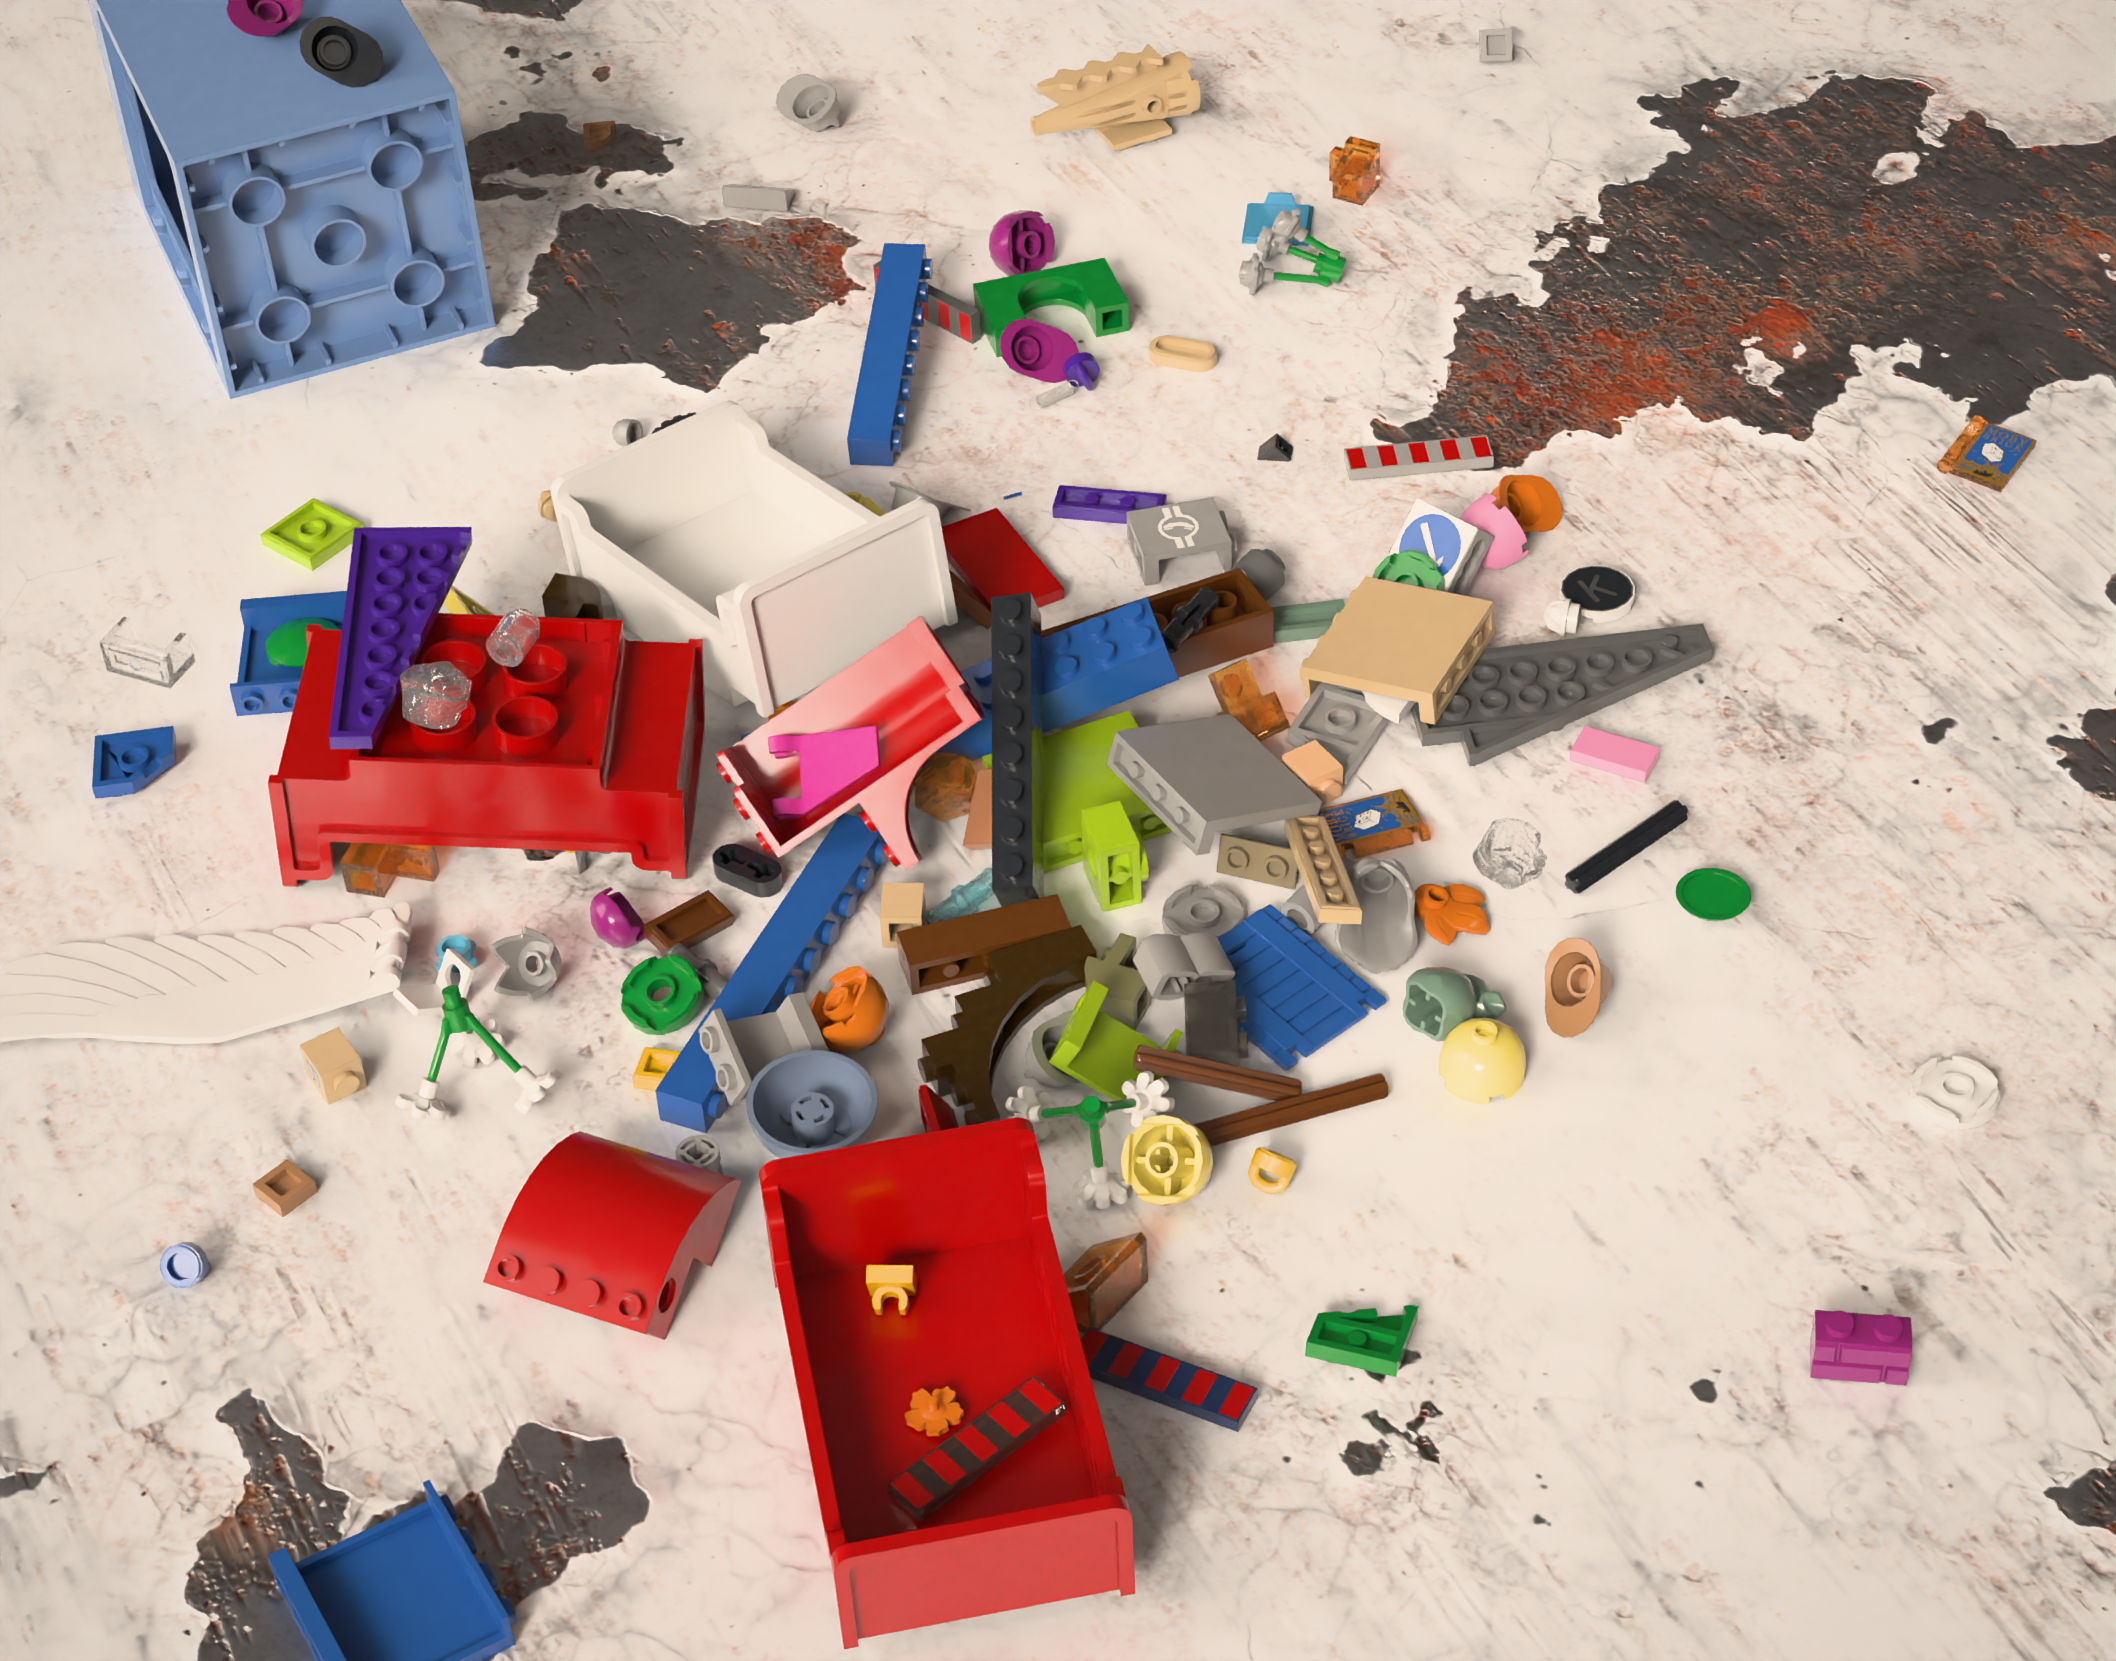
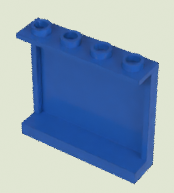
M347 591L241 599L240 612L244 631L237 683H230L229 686L237 716L293 712L303 670L301 667L270 664L265 645L267 638L279 625L293 619L306 617L328 620L339 630H342Z
M430 1480L423 1482L427 1498L426 1502L297 1563L293 1562L286 1547L267 1555L276 1585L316 1661H483L516 1645L511 1625L517 1622V1617L506 1595L497 1597L493 1590L497 1587V1583L488 1563L485 1560L480 1563L476 1561L474 1554L477 1553V1549L470 1532L466 1527L458 1530L454 1523L458 1518L450 1498L446 1493L439 1496Z

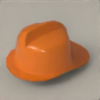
M1506 475L1500 480L1499 486L1490 493L1497 498L1492 504L1498 509L1506 506L1519 523L1523 532L1550 531L1560 522L1562 504L1559 495L1551 483L1542 477L1535 475Z

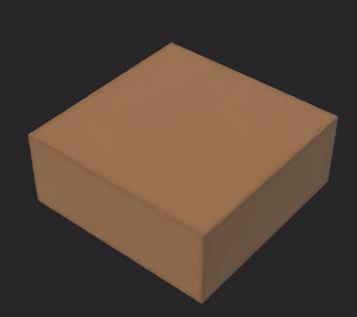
M287 1159L252 1184L255 1196L282 1217L317 1193L315 1181Z

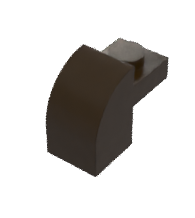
M555 573L542 595L545 617L604 619L600 591L593 582L578 576Z

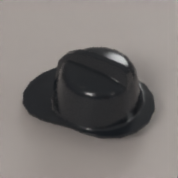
M319 17L309 22L302 31L299 41L301 55L305 62L320 74L341 85L355 88L364 87L374 82L381 73L384 60L383 51L378 42L367 33L334 17Z

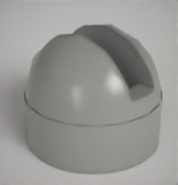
M635 419L617 421L612 430L613 439L623 447L642 439V424Z

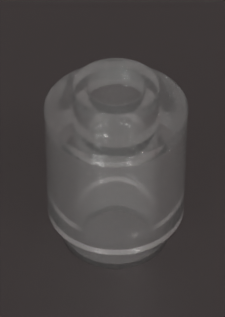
M521 608L505 614L486 641V648L492 659L498 664L508 667L519 665L539 638L540 622L532 612Z

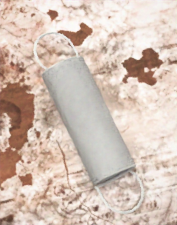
M1070 381L1033 397L1036 398L1037 405L1043 409L1075 394L1072 393L1073 388H1071Z

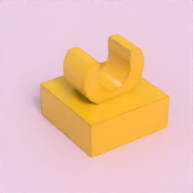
M867 1265L866 1285L870 1296H873L872 1304L875 1313L882 1315L884 1300L888 1297H896L899 1299L900 1315H906L909 1310L907 1296H917V1276L913 1265Z

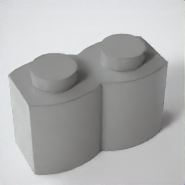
M1192 932L1182 937L1172 934H1153L1142 940L1133 958L1149 993L1158 1000H1175L1188 995L1200 999L1220 996L1226 993L1236 973L1217 937L1210 933Z

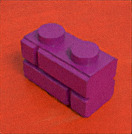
M1814 1311L1813 1328L1810 1337V1378L1907 1385L1912 1358L1911 1317L1890 1314L1850 1313L1845 1311Z

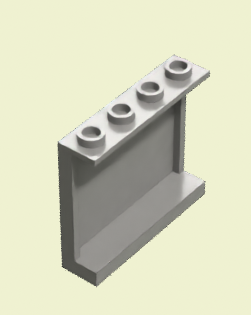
M1231 714L1116 731L1106 764L1196 856L1210 853L1216 832L1302 816H1318L1322 800Z

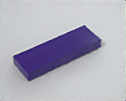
M1059 485L1052 507L1053 518L1127 524L1126 512L1167 505V495Z

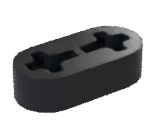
M738 844L723 845L713 853L714 874L721 882L760 898L774 896L783 888L782 868L776 860Z

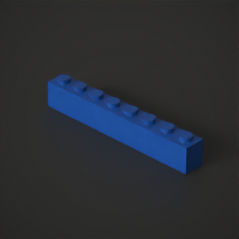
M884 243L847 436L850 465L893 466L895 452H901L902 431L899 429L900 426H906L907 408L904 405V401H910L911 380L908 379L909 376L915 375L916 359L913 351L918 352L920 348V332L917 328L924 325V307L922 303L928 302L929 295L926 279H932L933 262L932 259L926 257L925 244Z

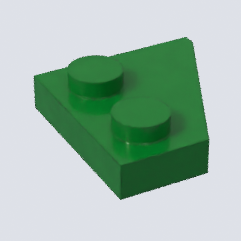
M1405 1305L1403 1306L1402 1315L1377 1317L1376 1308L1358 1309L1350 1313L1341 1311L1318 1313L1306 1341L1305 1356L1396 1377L1417 1323L1419 1306Z

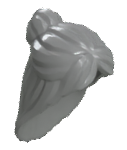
M1372 857L1363 858L1347 872L1363 910L1361 925L1337 924L1335 940L1340 951L1353 962H1357L1358 965L1370 973L1379 974L1381 972L1397 970L1401 965L1408 962L1416 950L1418 936L1414 920L1415 893L1410 877L1405 867L1399 861L1391 858L1380 860Z

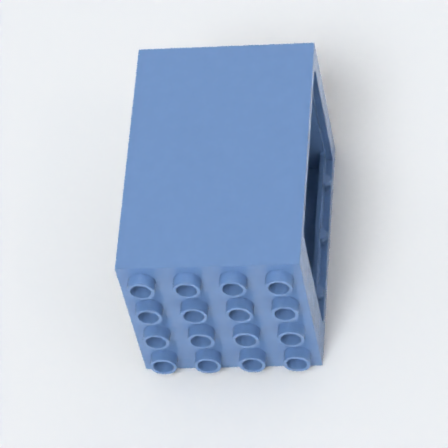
M88 0L135 194L230 399L496 327L455 90L401 0H302L303 8L299 18L284 33L276 37L252 36L235 27L228 18L226 11L229 0ZM319 17H334L367 33L375 39L383 51L384 64L381 73L374 82L364 87L351 88L341 85L311 68L301 55L299 43L302 31L309 22Z

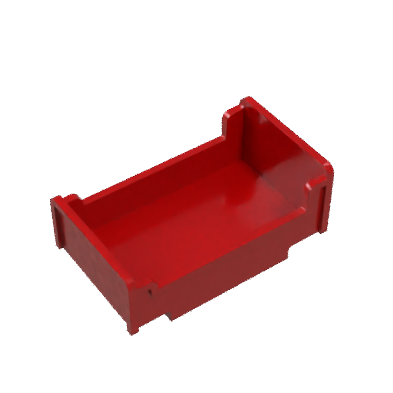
M438 613L373 749L352 750L330 749L329 742L342 630L322 629L321 625L307 624L306 639L308 652L278 773L277 775H270L268 780L281 879L284 887H299L301 880H326L330 878L335 866L333 842L630 853L633 864L639 869L671 872L672 879H687L705 737L703 639H689L688 643L629 641L623 635V620Z
M1015 1117L780 1158L766 1163L760 1169L759 1178L775 1288H778L825 1539L832 1565L844 1649L859 1647L858 1639L1108 1591L1119 1590L1121 1596L1135 1594L1132 1514L1121 1477L1116 1475L1051 1230L1047 1211L1044 1169L1032 1123L1025 1118ZM867 1265H913L917 1276V1296H907L909 1310L906 1315H900L899 1299L896 1297H888L884 1300L882 1315L875 1313L872 1304L873 1296H870L866 1285ZM1033 1378L1061 1402L1060 1405L1047 1414L1043 1413L1018 1391V1389ZM946 1386L950 1390L955 1391V1402H958L960 1408L964 1411V1416L959 1424L949 1425V1431L940 1436H927L926 1428L923 1431H917L915 1428L907 1425L905 1413L911 1410L910 1402L913 1399V1392H918L923 1388L932 1396L934 1389H943ZM1002 1401L1030 1425L1029 1428L1015 1438L987 1414L988 1411ZM969 1425L976 1428L999 1449L983 1462L954 1437ZM938 1448L967 1473L952 1485H949L923 1461L924 1458ZM905 1472H908L934 1496L932 1500L919 1509L890 1484Z

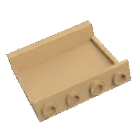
M1365 576L1358 588L1351 592L1348 602L1341 612L1336 613L1332 625L1325 635L1319 637L1313 652L1301 664L1300 679L1304 681L1305 697L1310 698L1318 685L1324 682L1419 702L1420 722L1435 725L1496 632L1493 601Z

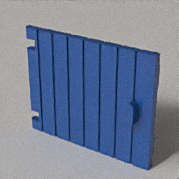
M1271 904L1262 910H1258L1246 918L1244 922L1218 938L1236 973L1225 994L1201 999L1285 1071L1298 1064V1060L1291 1055L1293 1052L1297 1051L1307 1058L1367 1017L1368 1014L1362 1006L1366 1003L1372 1009L1377 1010L1387 1002L1384 996L1374 988H1371L1362 978L1356 976L1351 969L1342 964L1330 952H1327L1315 940H1312L1308 934L1298 928L1286 916L1284 917Z

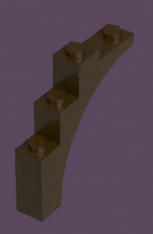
M1082 925L987 953L988 971L983 973L985 987L954 996L956 1014L951 1015L953 1029L921 1039L923 1057L919 1058L917 1063L924 1083L931 1082L937 1095L943 1097L950 1094L956 1107H963L966 1126L1000 1120L998 1109L991 1094L994 1075L1006 1047L1019 1030L1046 1006L1070 992L1085 987V962L1088 956L1097 958V951Z

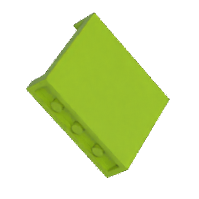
M1129 711L1042 737L1043 873L1083 861L1081 809L1120 801L1131 825H1135L1138 828L1143 841L1173 832L1106 765L1115 732L1140 728ZM992 753L982 756L983 770L992 769Z

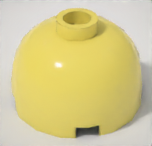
M1484 1017L1471 1018L1459 1023L1445 1037L1439 1056V1073L1445 1079V1087L1450 1093L1460 1099L1479 1104L1490 1103V1097H1497L1504 1094L1503 1100L1512 1097L1522 1087L1526 1076V1057L1523 1042L1510 1026L1499 1020Z
M1160 1115L1145 1119L1134 1134L1128 1135L1121 1155L1122 1173L1127 1184L1132 1185L1134 1191L1139 1194L1137 1195L1145 1202L1168 1206L1187 1202L1201 1193L1211 1176L1213 1156L1211 1145L1199 1128L1185 1119Z

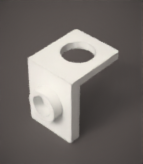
M453 948L446 949L435 984L396 987L393 995L413 1015L435 1017L437 1014H444L442 1005L445 1001L442 990L452 985L450 980L452 966L456 965L460 971L461 980L458 987L463 998L467 996L475 968Z

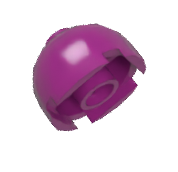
M1030 210L1014 211L1001 217L993 226L989 236L990 257L995 266L1006 275L1014 276L1039 271L1044 268L1046 262L1052 261L1055 249L1054 233L1050 223H1045L1040 217L1043 216L1040 212Z

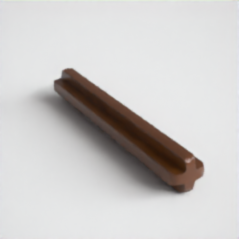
M1138 1045L1133 1056V1068L1137 1071H1151L1155 1075L1274 1101L1297 1096L1302 1093V1082L1296 1078L1151 1046Z

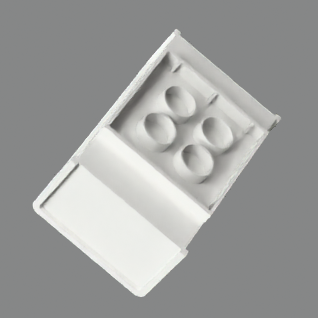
M727 400L564 473L557 477L551 486V496L571 575L593 582L599 590L609 596L614 603L617 619L623 620L624 626L645 641L688 643L689 639H703L704 685L734 707L748 700L752 701L756 705L757 713L764 718L774 714L775 708L821 686L907 627L908 623L919 616H924L933 630L944 624L951 626L958 622L939 511L935 505L925 499H916L879 517L771 448L761 425L746 415L745 409L734 401Z

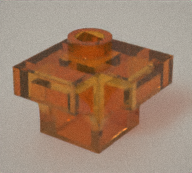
M1350 136L1345 141L1344 148L1335 146L1330 151L1329 181L1333 182L1332 198L1361 206L1380 186V143Z

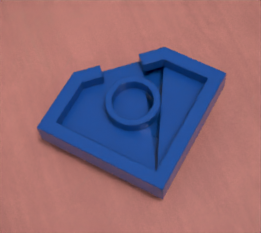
M167 726L95 736L92 789L95 799L135 794L175 764L176 734L174 727Z

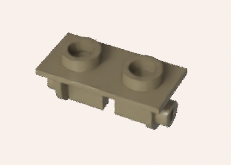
M1221 834L1216 872L1295 889L1297 872L1300 871L1291 848L1229 834Z

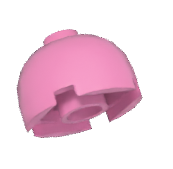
M1486 493L1474 501L1462 513L1460 519L1495 536L1480 567L1493 571L1502 570L1529 554V549H1522V545L1527 542V539L1519 523L1507 507L1504 506L1498 509L1492 504L1497 498Z

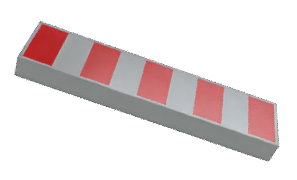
M1487 435L1344 448V461L1349 480L1351 481L1491 468L1494 465V456Z

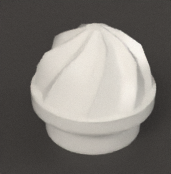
M1569 598L1553 601L1544 611L1543 617L1547 627L1565 637V633L1576 634L1581 604L1571 603Z

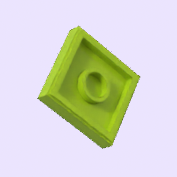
M312 498L260 534L262 545L313 571L352 544L354 528H362L364 524Z

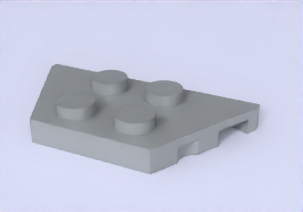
M1320 683L1289 727L1288 743L1294 748H1298L1316 740L1343 766V786H1346L1389 719L1374 711L1366 703L1365 696L1361 690L1329 683Z

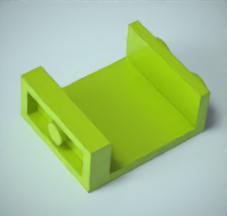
M1094 980L1076 1003L1049 1063L1113 1101L1123 1100L1127 1096L1122 1091V1085L1130 1079L1137 1083L1138 1075L1142 1073V1071H1137L1133 1068V1056L1137 1046L1146 1045L1181 1053L1176 1047L1183 1032L1175 1028L1162 1046L1156 1044L1099 1010L1109 989ZM1153 1074L1154 1081L1164 1077Z

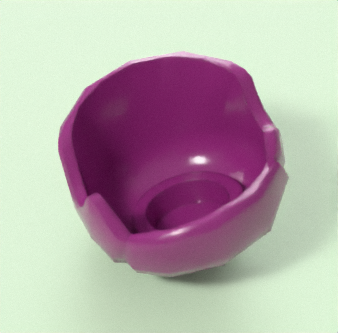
M609 887L597 894L591 901V924L597 936L613 948L627 949L646 938L643 935L644 923L623 894L615 892L607 895L613 890Z

